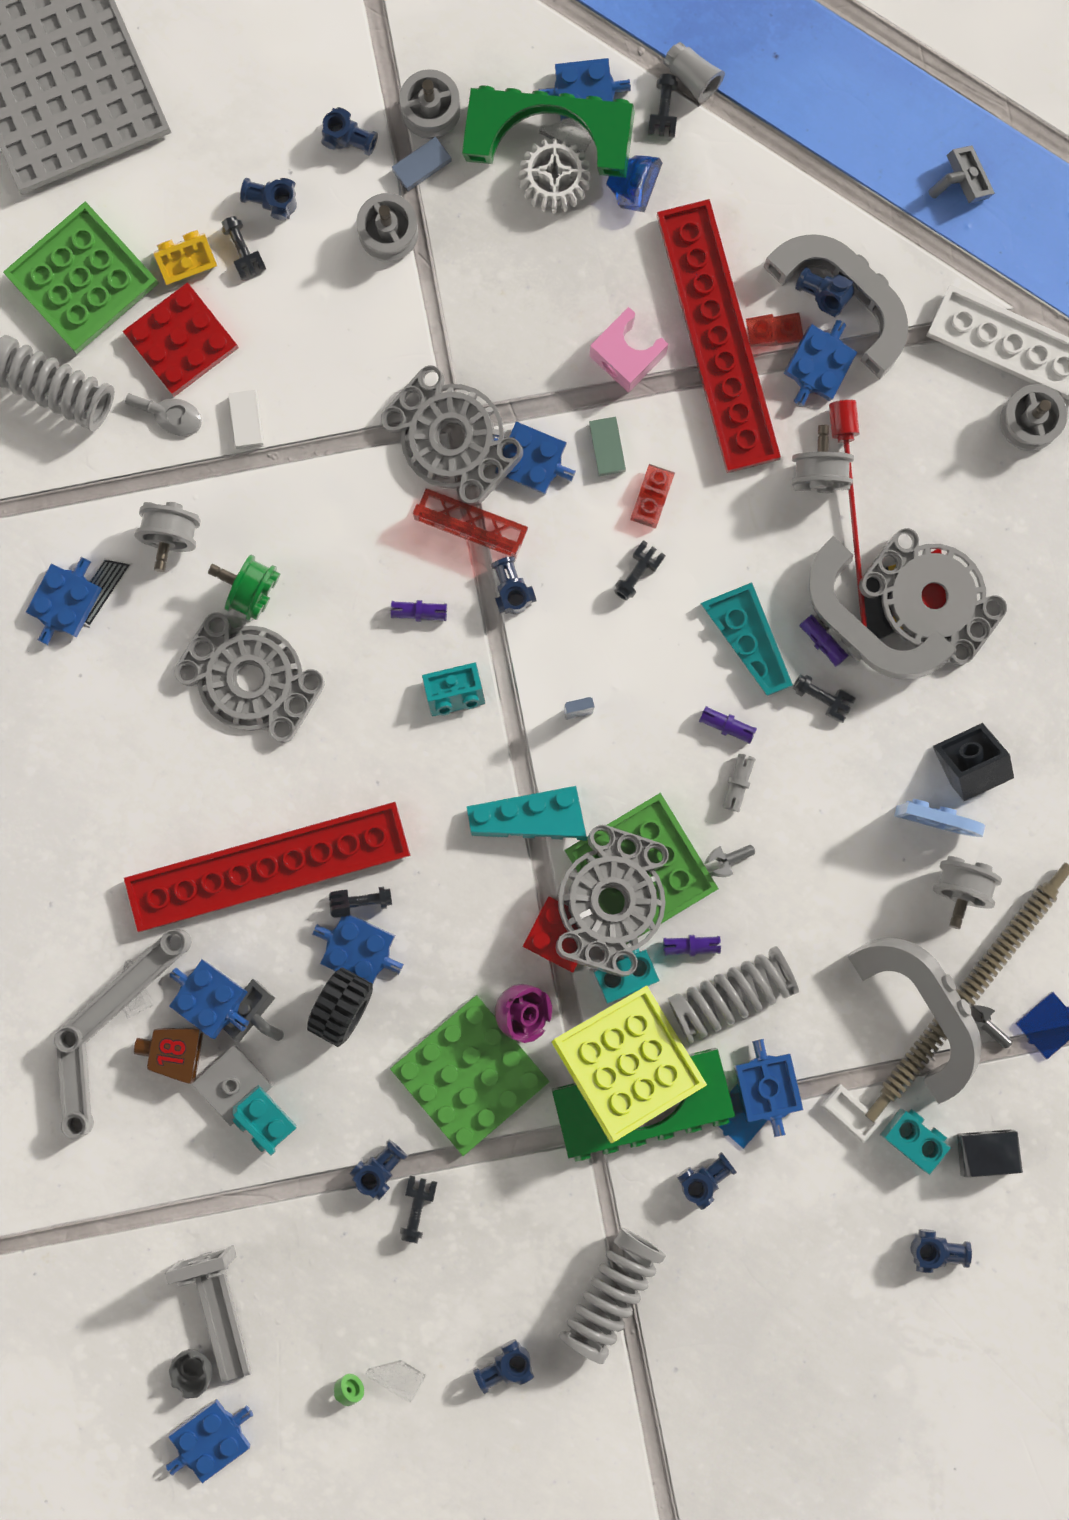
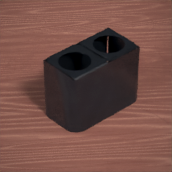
M1007 1129L957 1134L961 1176L979 1177L1023 1173L1017 1131Z

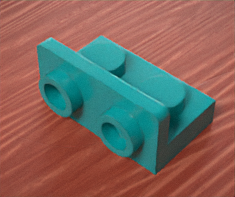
M476 662L422 675L432 716H444L463 709H474L486 703Z
M257 1085L233 1107L234 1118L232 1120L242 1132L247 1130L253 1136L251 1140L259 1151L263 1152L266 1150L270 1155L276 1152L275 1147L297 1128L296 1124L260 1085Z

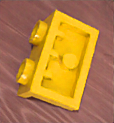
M198 230L182 235L184 240L174 244L171 239L157 245L158 250L154 251L153 254L166 285L217 266L205 233L199 234Z

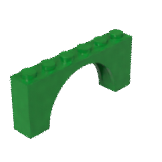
M486 85L470 89L462 149L466 162L493 164L494 155L499 143L513 126L534 115L558 114L574 120L589 133L597 149V169L599 175L626 178L635 115L634 105L629 103L628 100L617 98L613 101H603L602 98L597 96H587L586 99L575 98L574 95L568 93L551 96L544 91H533L531 94L522 93L519 89L507 88L505 91H500Z
M711 1048L689 1054L707 1084L705 1087L683 1099L675 1110L661 1121L648 1126L638 1127L613 1143H610L576 1083L552 1088L568 1159L574 1158L575 1162L591 1158V1153L602 1150L603 1155L619 1151L618 1146L630 1144L631 1148L647 1144L646 1139L657 1137L658 1141L674 1137V1132L685 1129V1133L688 1134L702 1130L701 1125L712 1123L713 1127L730 1123L729 1118L735 1117L718 1049Z

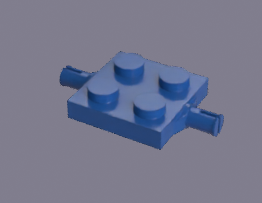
M609 58L555 64L556 81L554 88L538 89V91H544L551 96L568 93L574 95L575 98L586 99L587 96H597L602 98L603 101H613L615 92L631 91L630 79L614 81L610 74ZM560 115L561 121L572 120L568 117Z
M841 320L835 321L830 333L824 332L813 324L808 326L783 373L795 380L801 387L794 399V402L798 403L799 406L805 405L810 393L818 394L828 401L833 400L858 353L839 339L844 328L847 326Z
M515 422L509 437L516 439L523 448V457L505 478L545 495L551 481L557 475L572 482L576 470L561 465L562 454L567 442ZM508 444L503 449V456L510 459L517 454V446L514 444ZM496 467L495 474L498 475L499 470L498 467Z
M80 557L74 571L64 570L52 563L49 566L26 610L27 614L39 619L45 625L37 639L38 641L49 645L55 631L66 632L77 638L102 588L89 582L84 577L91 561Z
M353 915L341 917L337 927L332 931L317 924L312 935L327 941L326 952L320 964L334 971L342 967L374 984L378 973L382 969L386 968L399 975L404 964L389 958L390 947L396 935Z
M201 959L189 976L185 975L178 968L172 970L175 974L170 973L169 977L180 984L181 987L169 1005L170 1008L212 1039H216L223 1027L229 1023H232L240 1031L246 1029L244 1025L248 1026L249 1021L237 1013L241 1001L248 993L245 989L203 959Z
M764 1039L755 1040L752 1043L756 1058L748 1063L734 1066L746 1122L761 1119L771 1120L774 1137L784 1136L786 1133L782 1118L789 1113L803 1110L791 1054L780 1056L767 1055Z
M215 1399L169 1434L168 1438L177 1448L179 1456L166 1465L167 1470H170V1474L174 1475L186 1465L204 1483L250 1449L251 1444L243 1435L240 1425L250 1417H253L252 1410L249 1411L250 1408L246 1405L245 1408L233 1416L224 1409L218 1399Z

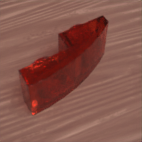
M799 312L773 317V314L746 319L750 347L799 343L803 337Z
M652 464L648 465L630 518L631 521L657 528L675 472Z

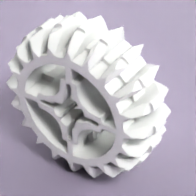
M556 138L552 140V144H548L543 139L541 148L534 144L532 152H525V160H521L519 163V168L521 169L518 172V179L521 180L519 188L525 190V199L532 198L531 205L533 207L541 203V210L543 212L549 206L552 207L551 210L555 214L557 207L561 206V209L566 212L568 203L575 207L577 206V199L583 200L585 198L584 191H588L590 188L588 181L591 180V172L587 171L590 169L589 161H584V151L577 153L578 146L576 144L568 148V141L566 139L562 142V145L558 144ZM550 159V162L547 165L539 166V168L536 169V167L540 163ZM559 160H563L571 166H564ZM553 167H556V174L558 177L556 178L555 185L553 184L552 178ZM535 182H538L539 185H545L550 192L541 189ZM573 183V185L568 189L559 192L561 187Z

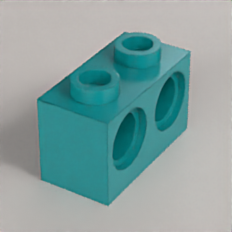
M638 948L632 951L637 960H642L645 963V973L641 976L630 974L626 977H620V982L616 987H608L605 984L604 977L607 974L606 972L600 970L593 971L607 1004L660 981L646 949L640 951ZM624 956L623 959L616 961V965L619 970L628 971L631 961L628 957Z
M900 1108L880 1133V1136L930 1175L951 1149L945 1143L947 1137L934 1127L931 1131L922 1124L925 1119L913 1109L907 1112ZM909 1122L912 1126L911 1134L907 1137H901L899 1132L901 1125ZM927 1141H932L934 1144L933 1152L927 1156L923 1155V1144Z

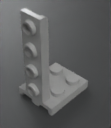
M234 1245L213 1253L212 1251L188 1260H179L165 1273L168 1285L177 1282L178 1287L191 1284L196 1280L222 1383L251 1375L225 1271L228 1269V1265L236 1258Z

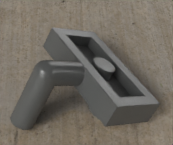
M972 145L953 149L946 155L954 172L946 174L929 189V195L932 198H937L951 184L960 183L969 203L989 199L995 194Z
M252 979L245 987L248 993L241 1001L237 1012L249 1021V1025H244L246 1029L240 1031L232 1023H229L223 1027V1030L234 1040L240 1042L254 1025L262 1034L280 1041L284 1037L283 1031L268 1024L261 1017L275 997L258 981Z

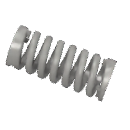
M9 335L0 337V387L10 388L16 395L23 394L27 400L36 401L41 407H49L55 414L62 413L66 419L75 420L77 424L88 428L90 431H95L102 425L114 400L115 391L112 385L104 383L99 387L95 377H88L85 380L83 371L77 370L72 374L70 365L63 364L59 367V362L56 358L53 357L46 360L44 352L37 351L33 354L31 346L23 345L19 348L17 339ZM75 402V407L73 410H71V406Z
M777 946L769 950V959L763 954L756 955L754 959L755 966L750 961H744L741 964V972L735 967L729 968L727 971L728 979L722 974L715 975L714 986L708 980L702 981L700 983L701 993L695 987H689L686 993L688 1001L681 994H675L667 998L689 1044L694 1042L693 1037L697 1034L693 1027L689 1028L686 1016H688L701 1038H705L708 1035L700 1009L715 1031L721 1030L722 1026L713 1001L729 1025L735 1023L726 993L742 1018L749 1016L739 986L746 994L755 1011L759 1012L762 1010L763 1007L753 979L770 1005L775 1004L776 999L766 972L775 983L783 998H788L799 992L794 975Z
M621 1228L614 1243L641 1265L609 1250L606 1257L625 1270L632 1278L611 1269L605 1264H600L598 1267L602 1274L613 1280L625 1292L604 1283L596 1277H593L590 1281L592 1286L606 1294L618 1306L597 1297L589 1291L583 1293V1298L599 1308L611 1320L593 1313L581 1304L575 1307L576 1313L592 1322L603 1334L586 1327L574 1318L567 1320V1325L571 1330L568 1332L562 1331L559 1334L560 1339L570 1348L598 1364H604L609 1355L606 1345H613L617 1341V1335L614 1331L620 1332L624 1329L625 1322L622 1318H628L633 1314L630 1304L640 1302V1294L637 1290L644 1291L648 1288V1281L645 1277L655 1276L656 1268L653 1263H661L666 1257L656 1246L625 1228ZM577 1332L585 1336L588 1339V1342L577 1337Z

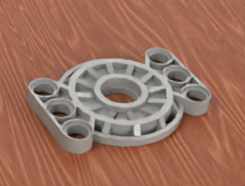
M425 366L383 411L381 423L387 431L395 434L401 433L403 454L408 465L419 477L429 484L441 488H460L459 494L465 503L472 506L479 505L523 457V448L516 439L504 438L502 418L496 406L486 395L475 388L462 384L444 385L445 379L442 372L435 366ZM430 372L438 374V381L433 386H427L424 383L425 376ZM455 390H465L471 393L467 395L461 392H455ZM410 393H418L420 396L419 403L413 407L406 404V397ZM479 396L480 398L485 400L490 407L484 408L481 405V403L476 400V398ZM393 413L401 415V422L396 427H390L387 423L388 417ZM492 414H495L499 430L494 429V424L490 417ZM449 424H459L465 430V441L456 449L445 448L440 441L441 431ZM407 443H410L413 453L412 458L408 453ZM508 444H514L517 446V454L513 458H505L503 456L504 447ZM420 463L428 471L427 476L422 474L415 465ZM491 464L496 465L499 470L498 475L493 479H487L484 476L485 468ZM438 476L450 479V483L438 482L434 478ZM471 485H477L480 489L479 496L473 500L468 499L465 495L466 489Z
M910 528L901 529L892 536L859 582V589L863 596L875 598L882 595L885 617L892 629L904 640L915 646H920L924 643L921 642V639L927 640L936 630L944 638L947 637V641L954 647L958 644L965 646L968 655L964 660L958 659L955 655L950 659V662L955 665H963L975 657L1007 612V604L1002 597L998 595L986 597L983 576L976 564L966 554L954 547L943 544H924L919 546L918 534ZM901 534L910 536L912 545L909 549H904L899 545L898 538ZM931 549H940L947 551L946 555L931 553ZM923 550L922 555L918 556V552ZM953 555L961 558L968 566L965 567L961 562L954 559ZM891 556L895 559L896 567L894 570L888 571L883 567V557ZM971 570L977 578L979 587L975 586L974 579L969 573ZM868 578H875L879 581L880 588L876 593H872L866 588ZM937 583L945 589L947 600L940 609H930L923 603L921 598L922 590L927 584ZM980 593V600L977 601V594ZM989 601H995L999 605L998 615L992 616L987 612L986 605ZM889 606L891 607V611H892V614H893L894 618L892 617V615H891V613H890ZM973 623L981 624L984 629V633L980 638L974 637L970 632V627ZM900 626H901L906 632H908V633H910L911 635H913V638H912L911 636L907 635V634L900 628Z
M212 613L205 618L174 670V675L181 684L193 686L198 683V691L204 705L223 724L247 731L261 730L269 727L271 737L281 743H286L295 736L325 686L324 678L317 670L308 669L302 672V665L296 651L281 635L265 627L243 626L231 629L229 620L221 613ZM214 619H222L225 623L224 630L220 633L211 632L210 623ZM245 631H258V632H260L259 635H254V634H245V635H243V632H245ZM267 634L276 637L282 643L277 645L272 640L266 638ZM200 642H206L210 646V652L204 657H199L195 653V648ZM288 648L296 663H290L289 658L284 653L285 649ZM187 665L193 666L195 669V676L191 680H183L180 672ZM247 665L257 666L263 672V683L255 691H245L239 687L237 682L239 671ZM297 670L298 674L293 676V671ZM309 675H315L319 678V685L314 690H308L304 686V680ZM206 692H209L211 699L215 703L213 708L206 698ZM296 698L302 699L305 703L304 710L299 714L292 713L289 709L290 702ZM222 710L227 715L234 717L233 723L225 720L218 713ZM269 717V721L264 723L263 719ZM241 720H256L258 725L246 726L240 725ZM280 722H286L290 726V732L286 737H278L275 734V727Z
M598 825L588 835V843L593 851L577 859L566 871L560 884L558 894L559 913L568 932L558 938L555 948L558 955L566 960L615 976L626 977L637 968L638 961L632 951L637 950L653 937L664 917L666 904L664 888L655 869H659L667 862L669 853L667 848L659 842L607 825ZM597 831H603L608 835L609 842L607 845L600 846L594 841V834ZM623 840H630L635 844L636 848L633 854L623 853L621 850ZM654 848L661 852L662 860L660 863L650 862L647 856L650 849ZM586 859L588 864L578 873L573 872L575 867ZM568 878L573 881L569 888V894L564 895L565 884ZM654 882L659 892V899H657L656 889L653 884ZM606 888H616L625 899L623 910L615 915L603 912L598 903L601 891ZM564 902H568L571 915L569 920L564 911ZM656 907H659L658 918L654 924L652 920L656 913ZM575 924L578 930H574L571 925ZM647 928L651 930L646 938L638 943L637 937ZM565 938L575 940L577 949L574 953L568 954L562 949V941ZM630 942L631 947H628L626 943ZM592 947H599L603 950L604 958L601 962H593L590 959L589 951ZM623 955L630 959L631 967L628 971L618 969L616 960L619 956Z

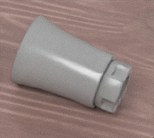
M681 42L673 45L664 59V64L670 68V72L691 91L699 103L707 101L717 91L725 76L723 70L712 65Z

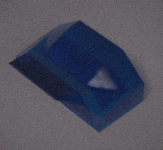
M635 155L628 160L626 178L608 177L606 185L616 196L620 208L645 212L663 164L659 157Z

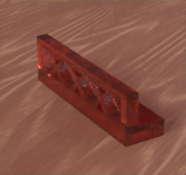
M428 488L425 489L420 504H416L413 511L414 520L507 556H514L515 559H517L528 531V527L468 505ZM429 497L439 500L444 510L437 512L425 507ZM445 503L450 504L452 506L447 508ZM459 508L467 512L469 520L465 522L451 517L449 512ZM471 513L476 514V515H479V516H476V517L473 518L472 515H471ZM484 518L492 521L495 530H484L477 527L475 522ZM496 522L504 526L498 528ZM513 528L520 531L516 542L503 537L501 532Z

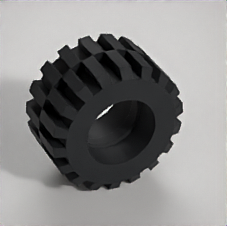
M341 967L330 977L318 996L308 1018L307 1031L336 1047L341 1046L347 1041L359 1023L372 996L373 984Z

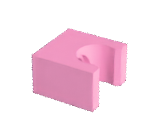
M629 307L590 345L589 354L628 393L666 355L669 345L663 338H659L653 346L645 350H635L628 346L624 336L632 329L636 314Z

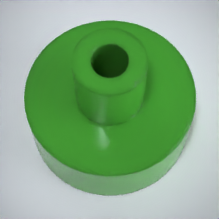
M346 1374L338 1379L334 1385V1397L344 1406H352L364 1396L363 1383L354 1374Z

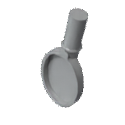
M130 393L126 396L125 404L145 410L147 413H154L160 427L171 434L178 436L192 435L202 425L199 411L192 404L184 400L169 398L155 403L152 400L149 401Z

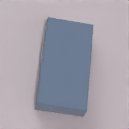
M434 137L393 165L392 171L405 189L410 191L452 162V159L437 137Z
M593 697L566 702L564 705L566 720L593 714L595 708Z

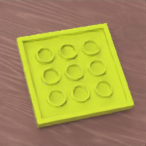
M648 986L643 987L551 1041L610 1143L617 1141L707 1085Z

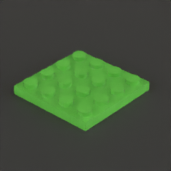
M86 201L3 271L6 277L76 354L82 351L159 284L152 273Z
M661 792L607 824V826L659 842L667 848L669 853L667 862L659 869H655L664 888L666 903L661 924L719 889ZM597 831L594 834V841L600 846H605L609 842V837L605 832ZM587 836V841L580 840L564 851L573 864L577 859L593 851V849L589 846ZM622 841L621 850L623 853L631 855L635 852L636 847L632 841ZM653 848L648 851L647 856L650 862L656 864L661 862L662 854L659 850ZM586 859L575 867L577 873L588 864ZM654 882L653 884L656 889L657 899H659V892ZM606 888L601 891L598 903L603 912L615 915L623 910L625 899L623 894L616 888ZM656 907V913L652 920L654 924L658 918L659 907ZM647 928V929H646L641 935H639L638 937L642 936L643 934L647 933V932L650 931V930Z
M478 995L473 997L390 1068L462 1156L466 1155L550 1082L516 1040L509 1038L499 1029L495 1015Z

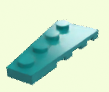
M752 582L700 603L767 696L793 686Z
M576 786L466 806L472 836L509 837L511 835L534 839L536 836L551 837V839L563 840V838H577V840L587 841Z

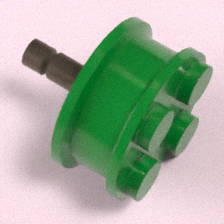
M252 554L248 556L237 575L223 568L221 569L215 564H211L208 570V574L232 585L224 609L228 612L234 609L246 615V620L249 622L253 619L257 620L261 612H264L270 600L268 594L271 588L274 589L281 573L276 572L277 567L274 565L269 568L255 561V556Z

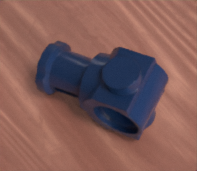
M341 107L332 108L331 112L327 113L323 118V138L321 143L332 150L336 148L348 149L350 146L363 150L365 155L370 156L375 149L378 133L375 131L370 133L359 128L358 123L350 119L351 113ZM338 125L342 127L341 130L336 132L330 130L333 126Z
M245 178L241 186L240 201L242 203L250 201L262 204L263 209L271 211V217L285 221L290 219V215L297 208L296 192L294 189L296 183L288 178H280V180L268 181L266 185L251 182L250 178ZM281 196L289 197L284 203L277 202Z
M807 267L801 272L795 286L796 290L800 292L803 290L815 296L819 309L833 317L841 314L842 309L853 297L855 291L853 281L841 275H835L832 278L829 276L822 278L811 273V270Z
M514 556L499 559L491 564L492 569L496 570L500 585L497 586L500 596L495 598L499 613L520 614L527 607L532 606V603L537 602L533 587H527L524 579L518 578L514 566L516 561ZM505 569H506L507 572H508L509 578H507ZM520 594L524 600L518 606L511 605L508 602L510 595Z
M390 1139L386 1142L387 1146L377 1158L371 1157L365 1164L360 1161L349 1173L353 1177L352 1180L356 1182L359 1192L364 1195H370L373 1199L375 1197L380 1200L390 1189L386 1183L393 1176L391 1171L402 1159L405 1160L408 1157ZM391 1154H393L392 1158L387 1163H385L387 1158ZM367 1173L375 1175L377 1185L372 1188L365 1186L362 1181L363 1175Z
M722 1152L718 1154L719 1158L706 1168L702 1165L696 1170L688 1167L677 1176V1179L682 1184V1191L685 1197L690 1202L696 1203L701 1210L708 1207L714 1201L712 1196L719 1189L717 1184L730 1174L735 1175L737 1173ZM694 1181L703 1184L702 1192L698 1195L688 1193V1187Z
M919 1229L910 1247L914 1263L916 1264V1271L933 1273L934 1269L945 1267L946 1263L962 1264L964 1268H969L972 1260L970 1242L964 1241L963 1244L947 1243L946 1238L936 1237V1231ZM930 1244L932 1246L931 1254L928 1257L922 1258L920 1256V1249L922 1246Z
M516 1339L501 1346L503 1352L494 1357V1363L481 1370L478 1368L473 1370L476 1381L484 1394L489 1392V1388L502 1381L506 1384L518 1382L519 1385H522L534 1378L530 1365V1354ZM514 1356H521L526 1363L521 1368H514L509 1361Z

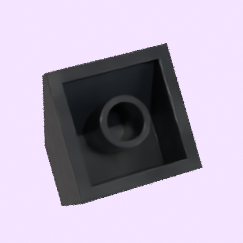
M983 723L933 745L936 756L951 786L963 801L1014 778L1010 754Z

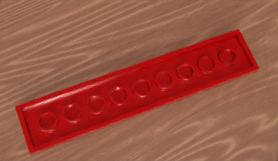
M710 199L659 211L656 217L726 473L778 461L781 455Z
M392 802L124 877V882L137 931L143 932L406 858L411 855L397 804Z

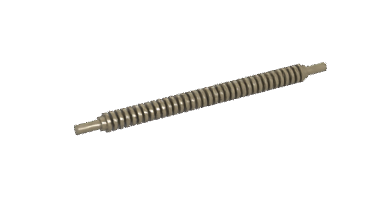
M1064 862L1049 883L1045 882L1042 886L1039 885L1036 888L1037 891L1033 892V897H1029L1027 900L1029 903H1025L1023 905L1024 909L1021 908L1018 911L1019 914L1014 916L1015 920L1010 921L1009 924L1011 926H1006L1005 930L1008 933L1002 931L1001 937L996 939L998 944L993 943L991 945L994 950L990 948L987 950L990 956L984 954L982 957L984 961L980 960L978 962L980 967L975 966L973 968L976 973L972 971L969 973L972 980L966 977L964 982L967 985L961 983L959 987L963 991L960 989L956 990L961 999L974 1006L976 1002L972 998L975 1000L980 998L976 992L979 994L985 992L982 987L986 989L989 987L986 981L992 983L994 980L990 975L994 977L998 975L996 970L1001 971L1003 969L1000 964L1005 966L1008 963L1006 959L1010 960L1012 957L1010 953L1015 954L1017 951L1014 947L1019 948L1021 946L1019 941L1023 943L1026 940L1024 936L1028 937L1030 935L1028 930H1034L1033 924L1037 925L1039 923L1038 919L1041 920L1044 917L1042 913L1046 914L1048 912L1047 908H1051L1052 902H1056V896L1059 893L1058 889L1069 876L1068 863ZM935 1018L932 1022L936 1026L931 1023L927 1026L931 1032L926 1029L923 1032L927 1037L925 1038L920 1035L918 1038L922 1043L918 1041L914 1043L917 1049L914 1047L909 1049L913 1055L907 1052L905 1057L908 1061L903 1058L900 1062L904 1066L902 1067L897 1064L896 1069L899 1070V1073L895 1070L891 1072L895 1078L893 1079L888 1076L886 1079L890 1084L882 1083L883 1088L880 1091L882 1094L865 1114L873 1123L890 1101L894 1102L897 1098L900 1099L902 1097L898 1092L899 1090L903 1093L907 1091L903 1085L911 1086L908 1079L914 1082L916 1078L912 1074L914 1073L918 1076L921 1073L917 1067L923 1070L925 1066L921 1062L923 1061L928 1064L930 1060L926 1056L933 1058L934 1054L931 1050L934 1052L939 1050L935 1044L940 1047L944 1044L940 1038L945 1041L948 1039Z

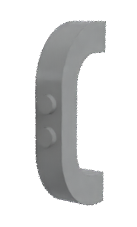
M816 234L802 235L779 245L766 258L764 268L782 286L796 272L806 267L822 268L833 276L841 275L853 281L854 296L873 313L879 324L878 340L864 353L860 361L881 379L898 359L908 335L906 310L897 293L889 286L888 280L882 274L875 273L869 267L865 257L860 254L857 255L844 243L828 236Z
M832 536L816 555L809 579L811 603L821 622L828 628L827 633L837 643L842 641L849 647L847 652L857 662L862 659L873 670L891 678L916 679L927 676L945 665L955 655L957 649L938 631L935 630L924 643L912 650H895L886 646L838 601L834 592V584L839 574L853 561V553Z
M896 938L877 939L854 950L848 958L862 981L883 971H894L905 975L914 983L948 1038L951 1049L949 1061L930 1070L923 1080L938 1104L954 1097L965 1087L978 1067L981 1057V1038L978 1027L971 1016L970 1006L958 995L952 977L944 972L940 964L930 953L906 940Z

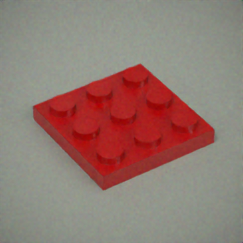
M188 282L123 330L125 336L173 397L239 348Z

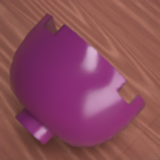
M518 984L509 987L500 995L495 1006V1019L499 1029L509 1038L522 1043L533 1042L541 1037L546 1031L543 1030L546 1021L550 1022L552 1017V1003L547 993L541 991L540 988L528 984Z

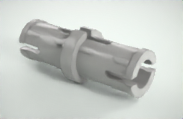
M738 754L733 777H729L728 780L730 787L722 806L730 810L732 800L735 799L732 810L735 812H740L741 810L740 807L746 789H749L750 783L748 780L756 760L754 757L749 756L744 767L745 754Z

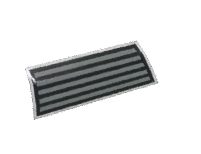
M104 558L89 581L102 588L84 624L91 627L133 563Z

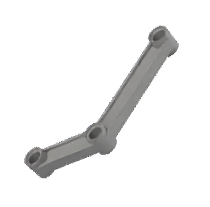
M177 929L165 932L156 943L55 1034L54 1043L57 1047L62 1110L61 1130L69 1139H77L88 1134L94 1124L93 1117L91 1116L86 1043L180 956L189 950L191 937L186 931ZM175 934L180 936L182 940V945L178 950H174L170 945L171 937ZM68 1031L74 1033L76 1037V1042L73 1046L68 1045L65 1040ZM74 1117L79 1118L83 1123L81 1132L76 1131L72 1126Z

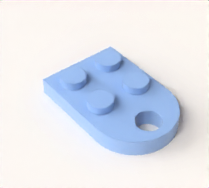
M912 799V801H906L904 804L897 805L894 815L909 821L972 837H983L985 830L983 823L958 816L955 809L940 806V809L929 808L928 802L918 799Z

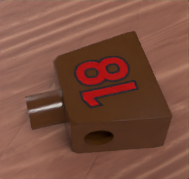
M198 1028L154 1029L152 1040L136 1039L134 1055L149 1057L147 1070L191 1084L196 1081L204 1032Z

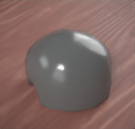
M188 1349L182 1351L172 1360L169 1368V1375L172 1381L171 1386L180 1390L183 1398H198L206 1391L213 1377V1366L210 1360L197 1350Z

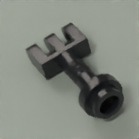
M661 74L660 79L656 82V87L661 90L658 115L650 114L648 135H653L655 125H660L658 136L664 137L665 126H670L669 137L675 138L677 117L669 116L671 93L677 90L678 82L675 75Z
M236 216L223 220L221 222L223 226L221 230L224 235L230 234L240 256V259L233 262L241 280L246 279V273L242 269L246 266L251 276L257 274L253 267L255 262H257L261 271L266 270L259 251L250 254L248 247H246L247 245L240 232V229L243 227L242 221L238 220Z
M644 540L632 556L638 561L635 568H633L625 581L618 580L615 584V594L626 601L635 596L636 590L633 587L645 570L649 568L655 572L666 557L661 552L656 561L652 559L657 550L653 546L647 554L643 553L648 544Z
M800 674L793 685L796 694L802 697L807 693L827 704L829 708L825 714L838 722L844 723L846 717L837 711L839 709L849 713L851 707L842 703L844 699L854 704L856 698L841 689L837 690L835 696L813 685L811 683L812 677Z
M378 887L379 893L348 897L347 889L330 892V914L334 918L351 916L350 908L359 907V905L381 904V909H387V906L392 905L390 888Z
M409 1177L405 1196L414 1198L407 1228L400 1229V1234H402L401 1240L418 1244L419 1238H422L423 1232L418 1231L420 1215L424 1201L433 1202L438 1182L432 1181L429 1187L430 1191L428 1192L424 1191L427 1179L421 1178L419 1188L414 1189L415 1177Z

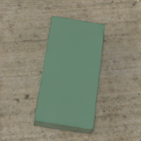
M616 417L589 421L598 476L626 472Z

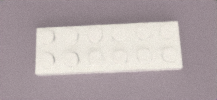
M951 284L949 285L927 332V337L1029 383L1049 386L1057 391L1061 397L1069 400V337Z

